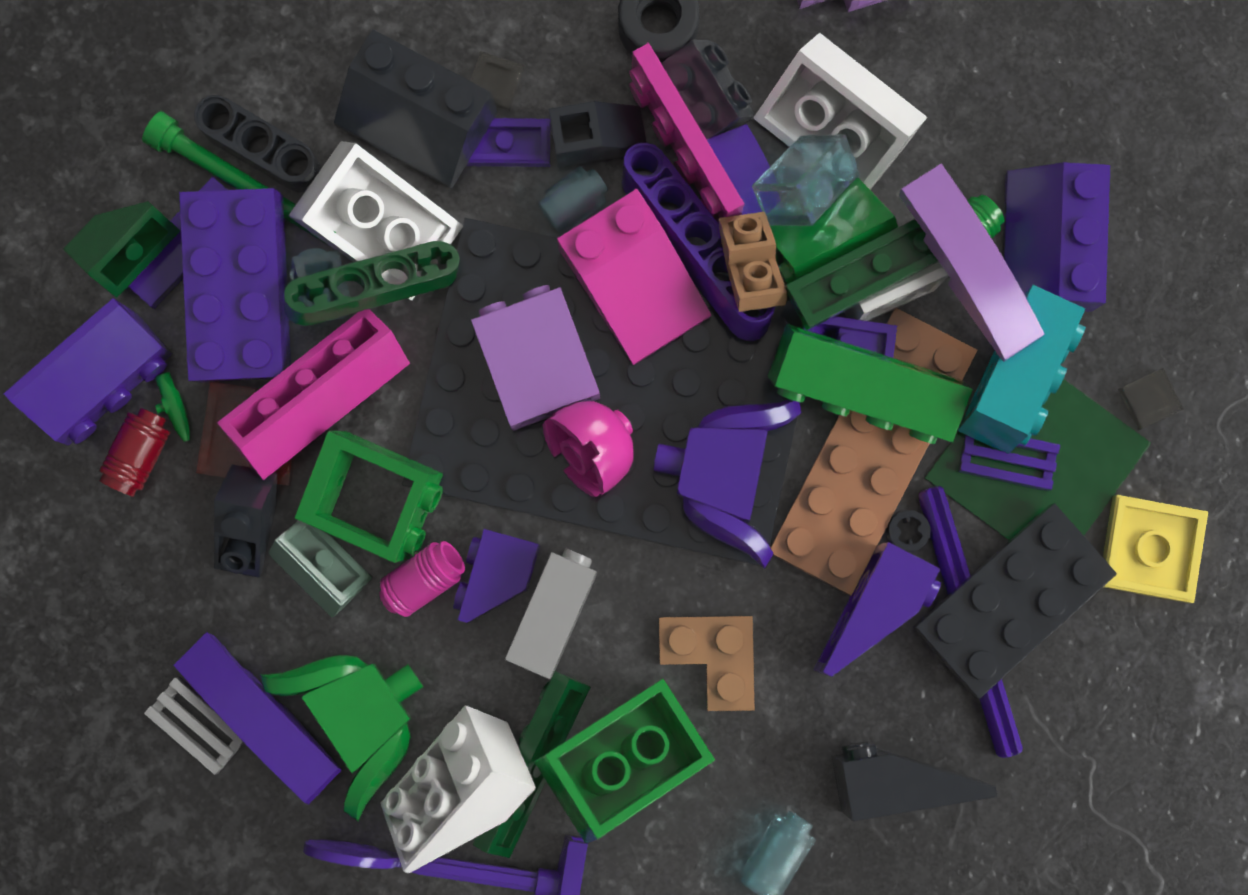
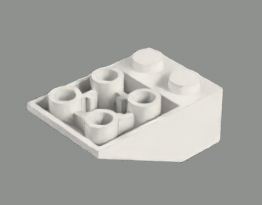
M465 705L454 719L444 727L441 734L429 748L417 758L414 765L380 803L404 872L411 873L505 822L536 788L508 722Z

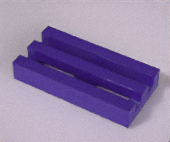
M965 434L958 472L1044 491L1052 490V477L1056 471L1057 463L1055 461L1057 454H1059L1060 444L1030 438L1025 446L1022 444L1017 446V448L1046 453L1045 460L976 446L974 445L975 439ZM971 455L1043 470L1042 477L1038 478L970 463Z

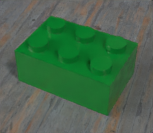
M662 679L534 763L586 844L598 840L715 761L665 680Z

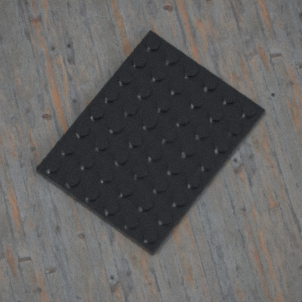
M465 218L457 249L460 258L458 273L455 281L448 287L408 458L443 473L439 486L443 487L442 495L761 566L749 555L711 537L693 525L684 513L683 499L677 495L680 476L655 472L654 463L659 444L686 449L690 428H697L703 417L717 409L738 405L777 403L788 400V398L777 394L779 387L774 386L768 378L786 323L800 328L803 327V323L788 296L786 295V305L775 307L767 333L757 340L745 341L731 332L696 286L711 313V317L637 364L632 365L560 253L556 237ZM714 274L719 280L730 281L727 275ZM549 285L550 290L561 288L600 392V399L594 402L607 406L613 412L615 410L622 412L629 420L633 432L630 434L633 441L632 465L628 473L611 490L603 495L600 494L597 497H592L582 491L568 478L563 470L570 464L562 453L554 457L545 440L543 423L547 419L514 431L511 429L471 321L480 317V309L502 301L506 303L507 307L524 301L523 294L537 287ZM757 309L742 311L749 317L762 316ZM797 417L782 427L767 431L750 523H747L766 539L769 546ZM404 477L402 486L411 488L414 481Z

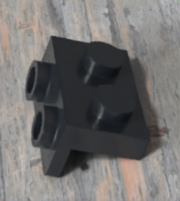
M692 39L661 63L706 139L726 132L738 122H748L755 116L750 107L752 103L750 94L740 82L734 80L726 67L729 64L728 58L722 48L715 42Z

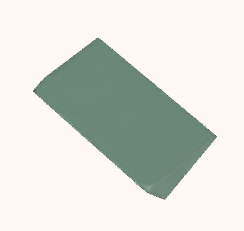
M299 520L280 535L269 550V555L331 617L336 616L372 579L328 533Z

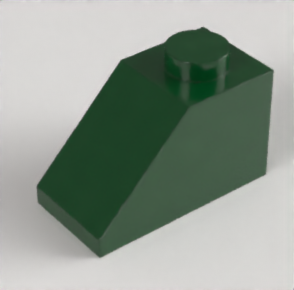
M147 201L95 215L63 250L90 277L118 298L175 238L180 230Z

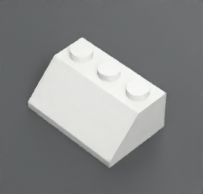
M819 33L798 51L753 119L836 184L856 174L871 190L927 119V116Z

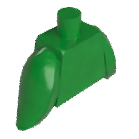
M349 655L326 657L282 673L260 674L264 692L278 696L305 694L302 696V699L351 773L358 770L347 790L344 803V812L358 822L369 800L401 764L408 751L411 735L407 723L411 720V717L401 702L424 687L410 665L407 664L385 679L375 664L368 665L359 657Z

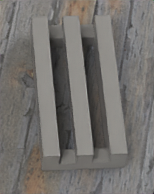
M175 677L170 682V686L166 691L158 696L154 705L150 706L144 714L214 775L218 774L244 742L195 690L180 677ZM179 693L233 740L229 746L173 699L175 695ZM166 707L220 754L218 759L174 723L162 710Z

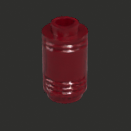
M140 408L137 415L128 412L108 451V455L102 463L103 465L99 469L103 473L99 481L134 497L137 489L143 490L144 484L147 482V478H149V474L152 472L165 445V441L171 431L163 428L167 419L144 408Z

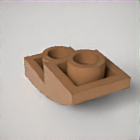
M758 212L719 218V230L725 261L738 311L786 305L787 291L775 259L776 242L766 213Z

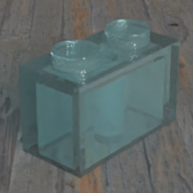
M846 135L800 136L752 185L761 211L766 213L769 225L812 226L860 173Z

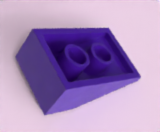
M889 542L877 545L813 670L832 677L916 615L922 606L929 608L941 586V582L935 580L940 568Z

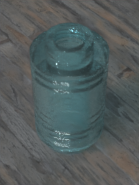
M790 810L785 818L776 813L771 824H769L753 850L752 856L749 857V861L746 862V866L741 870L745 874L741 879V883L758 895H783L787 885L790 884V880L793 879L813 843L816 841V838L809 834L813 825Z

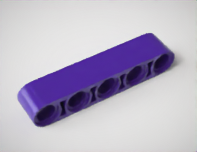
M638 143L631 146L627 150L623 162L622 188L627 195L635 189L639 190L664 229L692 281L731 332L745 341H754L762 338L768 331L775 307L757 309L762 314L760 317H749L743 312L738 311L731 282L719 280L714 275L718 272L728 273L718 222L656 145ZM647 169L650 172H652V174L640 175L637 174L634 170ZM673 203L677 205L679 209L667 210L664 209L660 204ZM691 237H698L703 239L707 244L702 246H696L694 244H691L687 239Z

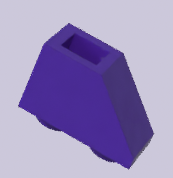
M486 529L483 530L481 538L473 537L466 564L473 565L469 583L460 582L453 609L460 610L458 620L471 623L528 591L540 545Z

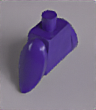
M790 399L777 403L738 405L717 409L703 417L697 428H690L686 449L659 444L654 463L655 472L680 476L677 495L683 499L684 513L693 525L711 537L749 555L764 569L774 553L766 539L747 523H750L767 431L790 423L802 413L800 402Z

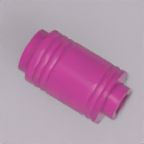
M433 542L380 580V599L385 608L391 613H398L403 617H408L458 583L461 579V574L465 571L464 562L458 551L448 542Z

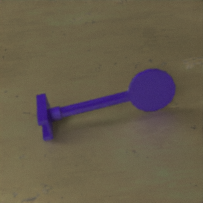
M565 835L557 870L538 868L537 871L438 857L414 870L412 873L534 892V895H580L588 843L585 844L581 837ZM308 840L304 842V854L315 859L364 868H402L398 854L386 849L336 840Z

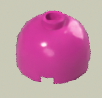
M594 401L575 402L559 409L543 423L544 437L554 457L560 453L564 455L570 465L563 471L575 485L592 497H597L600 494L603 495L615 487L628 473L633 462V441L630 436L633 429L627 417L619 410L613 412L607 406Z

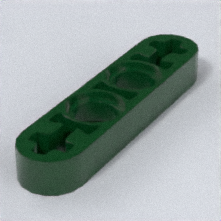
M431 241L297 278L286 286L284 292L285 314L295 324L303 326L314 325L445 288L451 285L457 277L460 262L459 253L447 242ZM437 259L440 265L446 264V268L439 270L436 264L430 265V261ZM388 269H398L404 272L408 279L401 284L394 285L386 282L382 274ZM416 270L417 272L421 271V277L416 276ZM345 281H354L360 284L364 291L356 297H348L341 294L337 287ZM325 288L329 289L330 302L327 301V294H323V289ZM306 296L308 301H313V306L306 307L302 301H298V297Z

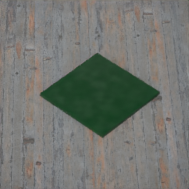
M1063 379L1055 394L1050 393L1047 401L1042 405V408L1048 410L1047 417L1039 433L1036 436H1031V439L1060 444L1059 454H1057L1055 461L1057 463L1056 471L1052 477V490L1044 491L958 472L965 434L961 432L956 434L953 442L948 445L925 479L935 487L942 486L946 495L1007 540L1012 539L1048 505L1053 503L1060 508L1084 536L1150 446L1151 442ZM974 440V445L995 449L983 442ZM1017 447L1010 452L1045 460L1046 453ZM971 455L970 463L1038 478L1042 477L1043 470Z

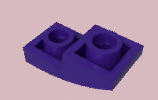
M747 124L706 139L744 202L741 215L765 212L768 219L787 209L769 163Z

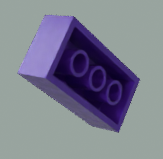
M274 188L179 192L188 381L222 382L275 378L291 365L289 318L284 311L287 267L283 195Z

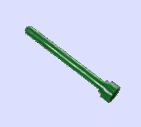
M162 111L156 113L145 128L142 142L158 152L165 150L171 153L175 151L237 190L269 188L184 136V130L178 127L179 122ZM283 197L284 219L319 239L289 217L296 204Z

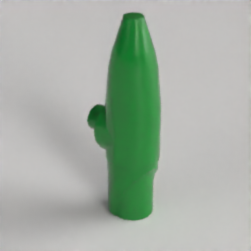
M170 372L156 376L155 380L161 394L162 403L156 404L155 408L158 413L166 412L173 428L183 442L189 441V421L180 393L174 386Z

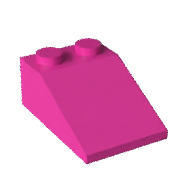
M635 189L557 238L560 253L632 365L637 364L711 317L708 307L672 243L638 189Z

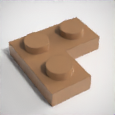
M753 616L659 618L660 665L706 664L707 711L755 710Z

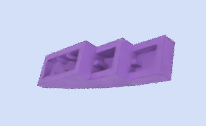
M938 165L903 187L899 197L926 233L924 242L951 278L948 283L949 287L1003 362L1041 338L1044 332L1023 291L995 243L943 165Z

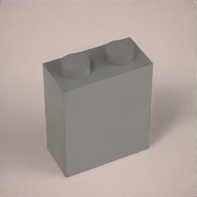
M565 548L562 556L551 553L505 660L548 679L553 676L597 576L596 571L589 569L592 559Z

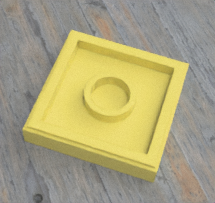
M1114 495L1112 497L1103 558L1117 575L1104 588L1194 603L1208 511Z

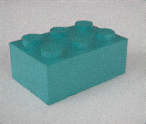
M1035 285L1030 287L1025 297L1044 335L1004 362L994 350L957 430L1008 454L1019 444L1025 446L1032 435L1036 436L1039 433L1048 414V410L1042 408V405L1045 404L1050 393L1055 394L1067 371V368L1060 364L1064 362L1069 351L1072 353L1075 351L1086 328L1079 324L1085 308Z

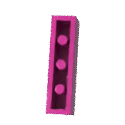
M370 309L363 310L338 327L218 421L217 424L244 459L264 480L407 367L410 362L392 331Z

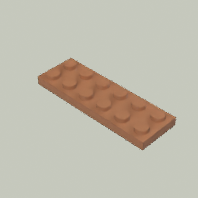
M895 308L886 323L897 326L894 358L963 380L977 349ZM850 410L848 416L838 415L770 546L774 553L773 556L849 596L853 594L930 444L910 436L909 428L894 424L892 430L882 429L866 422L867 415Z

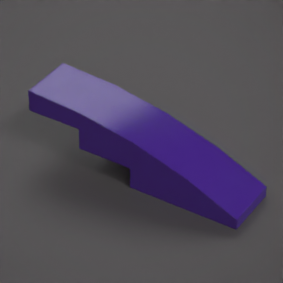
M206 632L173 665L230 729L304 803L309 805L342 771L289 709L278 703L270 693L264 692L263 685L251 671L243 668L214 635Z

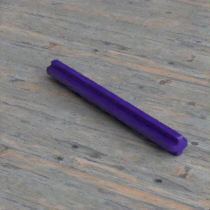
M936 486L922 490L918 498L924 517L930 525V537L949 595L970 576L944 488ZM1001 679L980 698V702L996 754L1001 758H1007L1021 753L1023 747Z

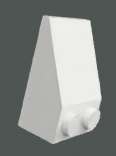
M340 141L289 214L290 218L353 262L431 241H443L451 245L463 227L461 223L359 145ZM437 259L431 260V261H430V265H431V264H436V265H437V264H438ZM388 269L382 274L386 282L394 285L401 284L408 279L406 274L398 269ZM416 270L417 277H421V271L417 272Z

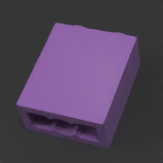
M549 285L534 288L523 294L524 301L508 307L504 301L488 305L479 310L480 317L471 320L513 431L547 419L559 409L572 403L600 399V392L560 287L554 290H550Z

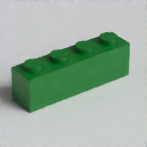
M787 323L768 374V378L774 386L779 387L777 394L785 398L804 402L805 397L808 396L823 401L821 405L823 409L841 416H848L850 410L867 415L866 422L886 430H892L894 424L910 429V436L930 444H936L937 438L953 442L973 390L961 379L809 330L806 331V329Z

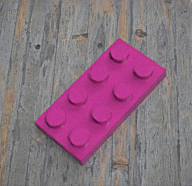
M647 43L633 51L632 69L629 70L633 81L629 84L630 91L641 108L648 106L656 121L651 124L661 144L664 147L671 145L679 160L674 162L677 171L688 185L694 183L702 197L700 199L718 224L719 218L741 215L744 207L743 200L651 45Z

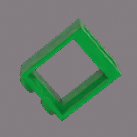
M328 431L295 519L393 563L410 559L411 555L415 556L422 547L426 531L422 527L428 512H433L441 499L443 487L439 486L443 473L347 431ZM354 455L414 481L390 542L331 516Z

